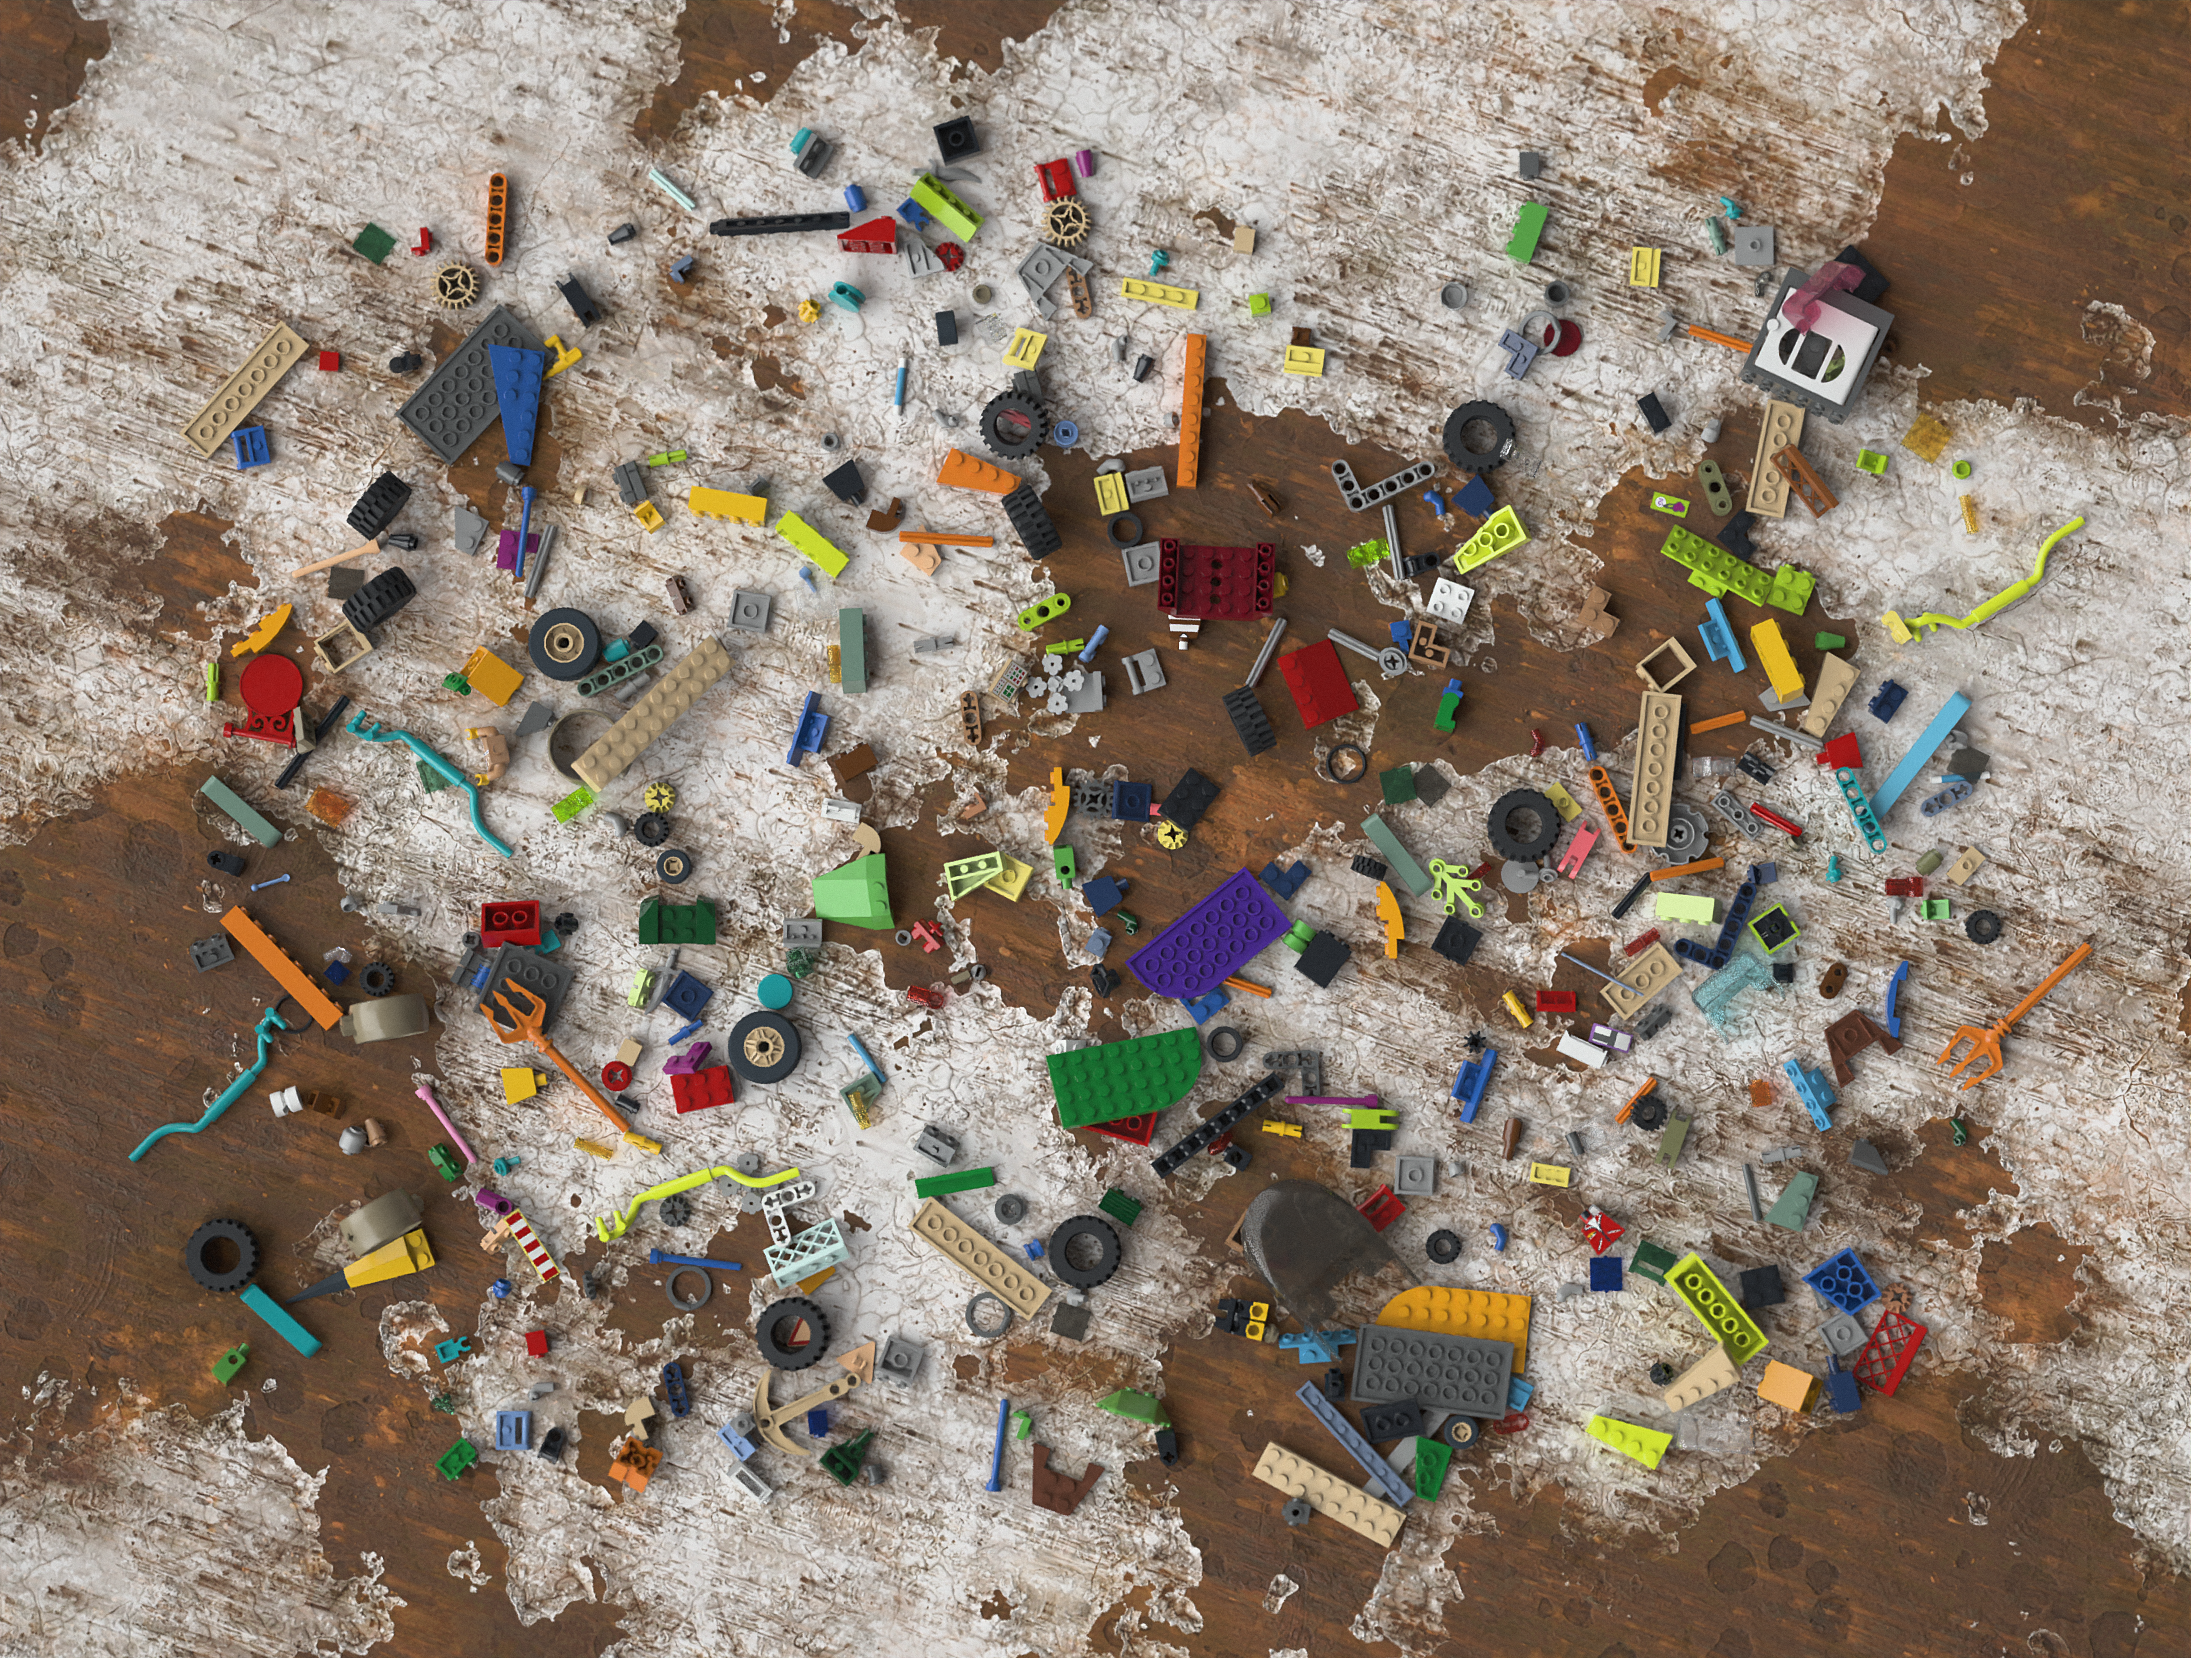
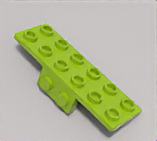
M1674 525L1661 549V553L1693 570L1688 582L1719 599H1722L1726 590L1729 589L1761 607L1773 586L1775 578L1678 525Z

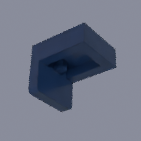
M1775 862L1749 865V870H1747L1749 882L1755 886L1778 882Z

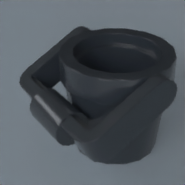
M1102 963L1094 964L1090 974L1092 983L1101 998H1108L1113 990L1122 985L1121 980L1114 968L1107 970Z

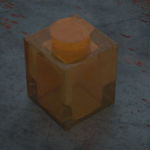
M1763 1079L1752 1080V1084L1747 1085L1751 1108L1772 1105L1769 1083L1763 1082Z

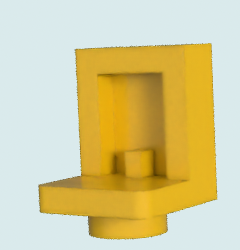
M649 500L640 504L633 511L650 535L666 524Z

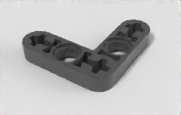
M1314 1051L1269 1052L1264 1055L1262 1062L1267 1069L1301 1068L1302 1096L1309 1095V1089L1305 1090V1086L1313 1087L1315 1085L1317 1090L1313 1089V1095L1320 1096L1318 1056ZM1301 1053V1058H1304L1310 1053L1311 1057H1315V1061H1312L1310 1065L1307 1061H1301L1302 1065H1298L1299 1057L1297 1054ZM1279 1054L1283 1055L1281 1060L1283 1066H1279V1062L1273 1063V1066H1269V1063L1265 1062L1266 1059H1269L1270 1055L1273 1056V1059H1279ZM1289 1054L1294 1055L1296 1058L1295 1064L1291 1066L1285 1063V1057ZM1307 1073H1313L1316 1076L1314 1083L1308 1084L1305 1081ZM1306 1104V1105H1308V1106H1315L1316 1104Z

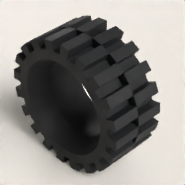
M1012 389L1010 392L1004 391L993 398L982 411L981 416L983 417L979 421V426H982L980 435L985 436L983 442L985 445L989 443L991 446L989 450L992 453L997 451V456L1000 458L1007 456V460H1013L1016 457L1019 460L1025 456L1032 455L1044 443L1046 435L1050 430L1048 428L1050 418L1046 417L1049 412L1047 408L1043 410L1042 405L1044 403L1042 400L1038 402L1035 400L1036 395L1033 393L1029 396L1026 390L1017 392V389ZM1015 408L1026 414L1031 424V432L1025 441L1010 442L1001 436L997 428V418L1001 411Z
M387 471L383 473L356 502L357 504L348 515L347 523L367 540H373L399 514V511L408 501L412 489L392 472Z
M1248 684L1222 697L1230 719L1250 757L1277 745L1267 718Z

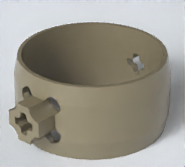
M583 708L570 711L556 721L548 736L547 753L552 767L563 779L575 785L589 786L584 780L573 779L565 775L559 769L553 751L558 731L567 721L574 717L595 715L606 719L612 725L615 724V721L605 713L595 709ZM630 763L617 777L623 780L633 763Z
M422 993L384 998L349 1006V1016L340 1017V1028L343 1037L353 1035L356 1044L378 1042L428 1032L429 1013Z
M401 1187L354 1212L342 1220L339 1225L351 1250L359 1258L386 1245L423 1221L420 1213L425 1210L424 1202L421 1197H418L416 1194L410 1195L404 1187Z

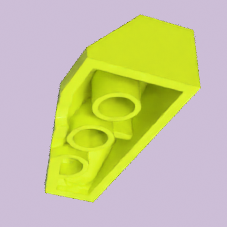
M1508 505L1492 514L1486 524L1458 551L1453 559L1461 575L1519 548L1533 539L1524 521L1514 508Z

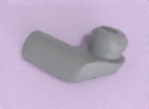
M936 409L931 414L942 428H955L958 426L959 418L956 415L944 416L939 409Z
M1108 459L1096 471L1101 476H1104L1109 470L1123 472L1126 466L1121 459Z
M610 812L606 813L604 821L614 825L615 836L623 837L627 831L624 819Z
M554 1382L536 1383L528 1393L530 1402H538L544 1392H554Z

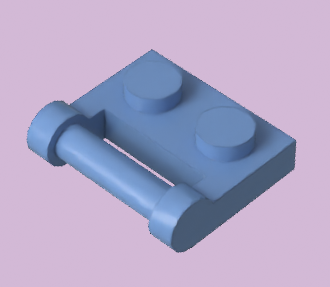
M1099 625L1097 631L1079 655V660L1088 663L1097 653L1095 651L1098 644L1102 645L1109 633L1107 628Z
M496 1411V1450H531L529 1429L532 1411ZM516 1417H522V1444H516Z

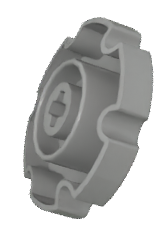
M1671 804L1666 847H1649L1657 858L1662 855L1665 856L1667 864H1688L1689 857L1692 856L1697 859L1705 851L1709 840L1704 837V833L1709 831L1708 824L1699 811L1691 813L1689 805ZM1675 830L1678 832L1682 831L1681 839L1674 837Z

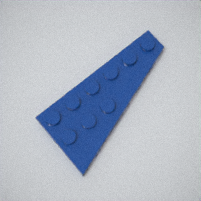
M488 344L510 463L530 466L545 352Z

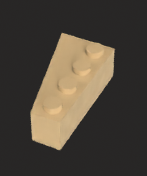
M1829 652L1825 653L1803 727L1805 731L1819 739L1825 733L1861 672Z
M1724 1339L1665 1388L1663 1397L1673 1413L1741 1380L1742 1370Z

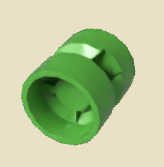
M1297 919L1291 928L1292 933H1287L1282 942L1302 955L1308 947L1307 942H1312L1317 932Z

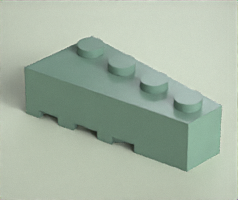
M862 608L839 609L843 693H867L866 680H869V669L865 668V662H868V650H865L864 644H868L867 632H864V626H867V614H863Z

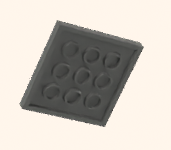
M504 941L472 1012L486 1017L480 1007V1003L494 1011L493 1019L496 1022L515 1030L517 1028L516 1023L507 1009L499 1005L493 991L506 997L511 1006L526 1016H530L535 1006L521 992H513L506 982V978H509L545 1002L546 1008L541 1025L543 1028L541 1033L544 1035L548 1033L574 971Z

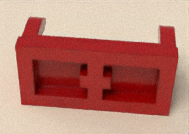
M1536 990V1012H1576L1575 991Z

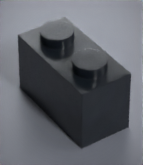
M1654 392L1636 401L1635 405L1653 437L1671 428L1672 423Z

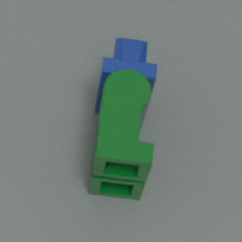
M1451 678L1448 688H1444L1441 695L1443 699L1441 700L1433 728L1452 733L1456 722L1451 721V717L1463 695V692H1460L1462 681Z

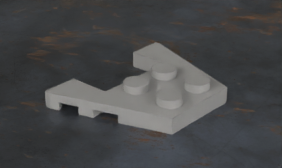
M1038 241L1014 271L1044 320L1048 321L1058 308L1043 296L1044 293L1068 265L1084 277L1094 266V263Z

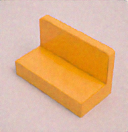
M830 1266L795 1284L806 1295H809L833 1275L836 1270L833 1266Z

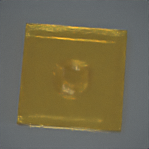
M1921 412L1900 444L1932 465L1953 435V432Z

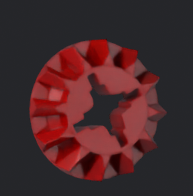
M948 241L941 243L935 249L934 253L947 267V270H944V272H953L961 267L964 261V253L957 243ZM948 249H950L951 255L957 256L951 258L949 264H947L946 258L940 257L947 255Z
M612 1061L603 1068L601 1079L609 1090L622 1091L630 1085L632 1071L627 1064L621 1061ZM623 1070L620 1075L623 1082L615 1080L611 1083L614 1076L610 1071L618 1073Z

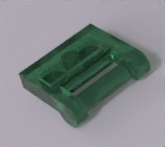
M1641 1240L1628 1272L1640 1274L1657 1282L1659 1286L1664 1287L1666 1279L1663 1276L1671 1270L1677 1255ZM1639 1260L1663 1270L1662 1275L1637 1265Z

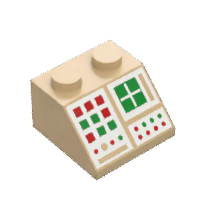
M1008 658L988 689L989 694L1006 705H1009L1010 702L1014 704L1019 696L1017 691L1021 686L1024 688L1030 679L1027 677L1029 672Z

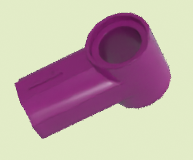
M481 1187L476 1196L475 1203L499 1215L507 1216L514 1211L513 1201ZM506 1201L509 1204V1209L506 1212H502L500 1205Z

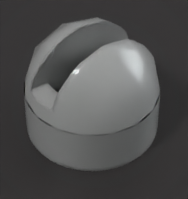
M1169 412L1164 415L1163 419H1165L1164 425L1166 427L1178 426L1179 417L1176 412Z
M352 896L342 898V910L344 912H351L357 908L356 901Z
M902 929L896 933L895 939L899 945L905 946L910 943L911 935L907 930ZM901 933L902 935L906 936L907 939L905 940L901 938L899 934Z
M975 965L971 969V975L976 980H982L986 976V969L982 965ZM978 967L982 968L979 977L975 976Z
M1459 1162L1450 1163L1448 1167L1451 1178L1465 1172Z

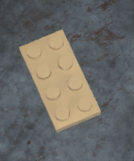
M1657 942L1615 978L1636 989V991L1644 993L1643 997L1612 981L1599 992L1625 1021L1683 970L1663 946Z

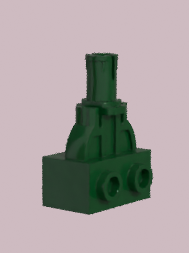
M867 1428L849 1447L847 1446L852 1441L850 1438L844 1444H839L834 1448L830 1447L816 1462L844 1488H847L860 1473L858 1470L861 1466V1459L866 1453L863 1451L859 1456L857 1455L875 1436L871 1432L864 1439L870 1431Z

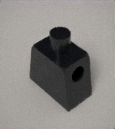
M852 459L822 479L826 487L843 504L851 500L857 508L866 502L860 494L866 488Z

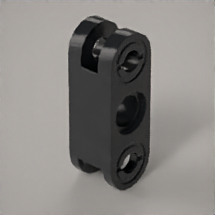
M570 271L568 275L571 281L565 285H562L559 280L555 283L587 329L591 324L584 315L590 310L597 321L601 320L602 317Z

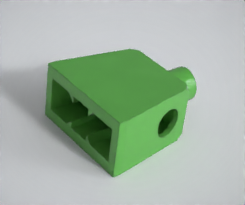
M1072 844L1053 846L1056 879L1061 880V889L1073 888L1072 878L1076 877ZM1062 866H1068L1069 870L1066 872L1062 871Z
M244 1342L236 1350L231 1347L211 1370L212 1374L228 1386L247 1363L245 1356L251 1351V1348ZM232 1358L238 1360L236 1364L230 1363Z

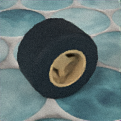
M954 311L936 312L935 319L939 345L958 344Z
M667 850L657 860V873L662 880L669 884L682 883L691 874V861L680 850Z
M1455 1415L1444 1426L1446 1441L1456 1449L1470 1448L1478 1439L1479 1428L1477 1423L1469 1416Z

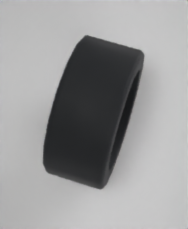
M1120 512L1110 519L1107 526V535L1115 547L1121 549L1134 547L1141 541L1143 525L1135 514ZM1123 519L1132 521L1136 526V535L1128 542L1118 540L1114 534L1116 523Z
M1221 1026L1212 1030L1206 1042L1209 1055L1214 1060L1222 1063L1231 1062L1236 1059L1241 1053L1243 1046L1242 1038L1238 1031L1228 1026ZM1221 1033L1230 1034L1236 1042L1235 1050L1226 1056L1219 1055L1213 1048L1215 1037Z

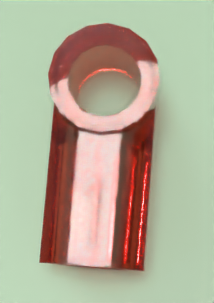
M1923 877L1886 879L1885 894L1886 896L1923 897Z
M914 985L910 986L906 1001L934 1010L942 1009L946 1002L942 994ZM934 996L941 998L939 1006L935 1007L932 1005L931 1000Z

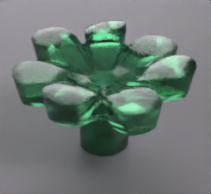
M445 1393L442 1399L435 1397L431 1401V1404L436 1406L434 1409L437 1412L442 1410L443 1413L452 1415L455 1410L453 1405L449 1403L452 1396L448 1393Z

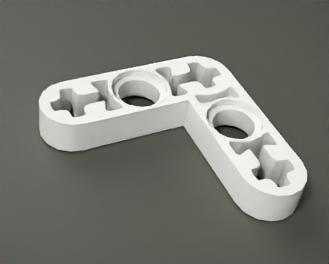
M804 1181L769 1193L762 1198V1207L773 1240L778 1247L786 1248L792 1241L782 1209L812 1199L816 1195V1188L812 1182ZM805 1186L812 1188V1190H810L809 1195H807L805 1192L801 1193V1198L798 1199V1194L796 1193L795 1189H798V1191L801 1192L805 1190ZM786 1192L794 1193L792 1201L787 1202L784 1200ZM777 1195H780V1199L783 1203L782 1205H780L779 1201L773 1203L774 1207L770 1208L769 1205H766L768 1203V1199L771 1198L773 1201L778 1200ZM774 1216L782 1218L780 1225H772L771 1220ZM782 1229L783 1235L785 1237L788 1236V1238L785 1239V1243L778 1241V1239H780L779 1232L776 1231L774 1233V1230Z

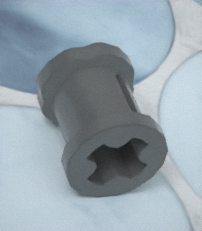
M760 474L757 475L758 478L753 483L745 486L755 497H759L758 495L771 487Z
M469 931L463 935L462 942L465 947L476 949L481 944V938L477 933ZM469 936L476 937V939L474 940V945L471 943H467L469 941Z
M881 1463L864 1467L869 1478L868 1486L885 1482V1479H882L880 1470Z

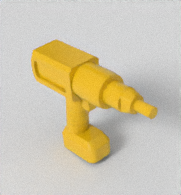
M557 334L553 335L544 342V345L548 349L556 347L559 352L557 356L559 361L553 365V368L548 370L542 379L551 378L557 373L560 374L567 368H571L584 358L582 351L575 347L567 353Z

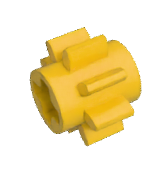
M806 299L798 306V309L801 310L799 317L804 322L814 323L822 315L819 312L821 306L816 300Z

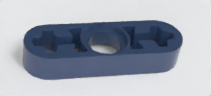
M670 1362L664 1366L663 1374L671 1410L676 1417H684L689 1413L690 1407L681 1368L677 1363ZM672 1365L673 1368H677V1372L674 1374L675 1379L679 1377L680 1381H674L669 1384L668 1379L672 1380V1376L667 1374V1370ZM674 1384L681 1386L682 1392L680 1395L676 1396L671 1393V1387ZM684 1396V1400L680 1401L681 1405L685 1406L686 1409L683 1410V1414H680L679 1411L676 1412L675 1410L678 1407V1402H673L672 1398L677 1399Z

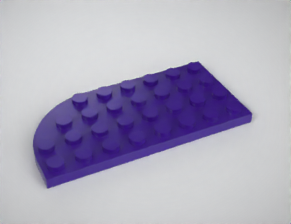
M1243 867L1125 961V964L1143 985L1161 996L1173 999L1195 998L1218 987L1292 928L1293 925L1246 867Z

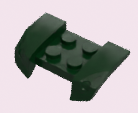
M660 895L645 898L641 902L639 912V944L716 945V918L713 899L698 895L696 905H659Z

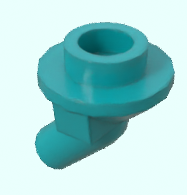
M1721 197L1720 203L1727 206L1725 217H1729L1730 220L1740 218V214L1744 213V211L1727 197Z
M1162 249L1153 251L1151 259L1154 262L1149 272L1151 276H1156L1160 265L1166 266L1169 263L1170 258L1166 251Z
M1831 856L1828 873L1825 874L1826 881L1830 880L1831 884L1842 880L1841 876L1844 875L1840 868L1836 869L1839 859L1836 856Z
M520 1156L508 1160L505 1157L497 1158L494 1161V1170L497 1174L505 1176L510 1172V1166L521 1163Z

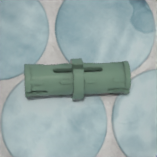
M1716 216L1705 219L1704 222L1710 235L1709 240H1712L1716 256L1728 253L1722 237L1724 234L1720 231Z

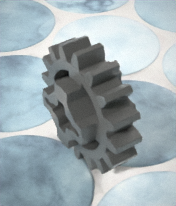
M1088 779L1087 785L1080 783L1082 789L1075 790L1078 796H1073V799L1078 802L1074 804V807L1079 806L1077 813L1083 812L1084 819L1089 815L1091 821H1093L1094 816L1101 820V814L1108 816L1106 810L1112 811V807L1109 804H1113V800L1110 799L1113 793L1108 792L1111 788L1110 786L1104 787V781L1098 784L1097 779L1094 780V783H1091ZM1090 787H1097V788H1100L1101 790H1099L1098 792H1096V791H1091L1089 788H1090ZM1084 793L1086 801L1081 804V796ZM1091 795L1093 797L1100 795L1097 799V804H1095L1094 802L1088 804ZM1106 795L1107 802L1104 807L1101 801L1102 798ZM1089 808H1096L1099 812H1089L1087 810Z

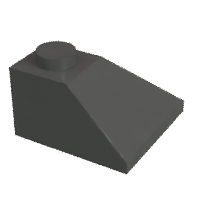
M1860 1138L1859 1141L1854 1140L1846 1162L1882 1176L1887 1175L1889 1171L1876 1148L1870 1145L1871 1141Z

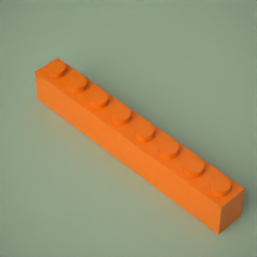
M1187 334L1177 488L1196 489L1206 335Z
M235 905L220 922L326 1031H330L340 1021V1017L345 1016L342 1012L344 1008L337 1001L333 1003L329 999L331 995L324 988L320 990L315 985L317 983L316 979L310 974L307 976L302 971L304 967L297 960L293 962L289 958L291 954L284 947L280 949L275 944L277 942L275 937L270 933L267 935L262 930L264 926L257 919L253 921L249 917L251 913L244 906L240 908Z

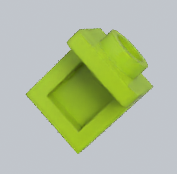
M1861 449L1856 467L1872 474L1883 475L1888 468L1889 456Z

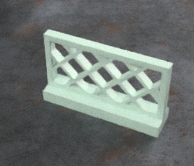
M830 1218L792 1236L791 1244H798L795 1250L788 1249L789 1246L780 1248L776 1244L763 1250L780 1290L850 1257L834 1218ZM833 1226L830 1234L823 1232L825 1228ZM816 1235L812 1242L805 1241L808 1236ZM820 1237L827 1238L824 1245L817 1243ZM832 1239L839 1241L838 1243L829 1246ZM803 1245L810 1246L806 1253L800 1252ZM814 1248L821 1249L819 1252L811 1254ZM776 1251L780 1252L778 1258L770 1257V1254ZM785 1253L792 1254L789 1261L782 1260ZM797 1256L804 1257L802 1260L794 1263ZM779 1264L786 1265L785 1268L776 1271Z

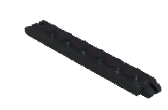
M843 211L719 219L717 222L709 224V233L720 237H734L738 235L752 236L755 234L848 229L850 227V213Z

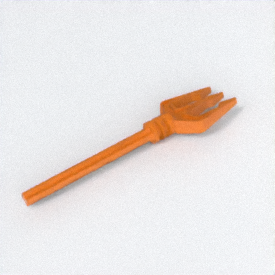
M2086 942L2083 943L2005 1018H1998V1024H1992V1030H1983L1967 1025L1961 1026L1937 1061V1065L1950 1059V1050L1963 1037H1967L1975 1045L1963 1062L1955 1066L1949 1078L1963 1072L1966 1065L1983 1055L1988 1056L1992 1065L1978 1078L1970 1077L1963 1086L1962 1091L1999 1072L2003 1067L1999 1047L2001 1043L2000 1038L2005 1039V1033H2012V1026L2086 958L2093 949Z
M506 978V982L513 992H521L534 1004L535 1008L530 1016H526L511 1006L506 997L493 991L499 1005L507 1009L517 1025L515 1030L506 1033L493 1019L494 1011L480 1003L482 1011L500 1041L504 1044L524 1040L534 1041L533 1047L538 1045L540 1047L539 1053H546L623 1133L627 1131L631 1124L553 1045L554 1039H547L548 1033L544 1035L541 1033L543 1030L541 1025L546 1008L545 1002L509 978Z

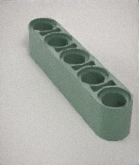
M651 645L582 680L577 687L578 693L584 698H592L660 663L664 658V652L658 645ZM654 649L660 651V656L657 659L650 658V653ZM636 658L643 660V664L639 668L633 666V661ZM624 667L626 669L625 675L617 676V668ZM604 675L608 676L609 682L606 685H600L599 678ZM586 684L592 687L589 694L582 693V687Z
M214 775L201 787L200 790L269 849H272L282 838L283 834Z
M1373 813L1360 824L1362 829L1418 898L1433 887L1427 876L1376 813Z

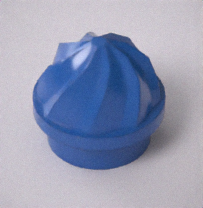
M498 1278L493 1283V1293L498 1298L506 1297L512 1290L511 1282Z

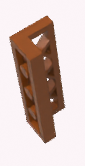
M1794 444L1786 445L1770 459L1816 519L1839 504ZM1783 454L1788 458V467L1782 466L1777 460ZM1791 470L1799 472V481H1793ZM1803 485L1810 486L1811 496L1803 494ZM1814 499L1820 500L1825 506L1819 512L1814 508Z

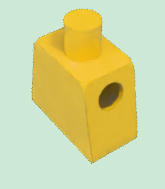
M533 1068L501 1069L508 1105H513L538 1095L537 1086L548 1084L546 1073L535 1075Z

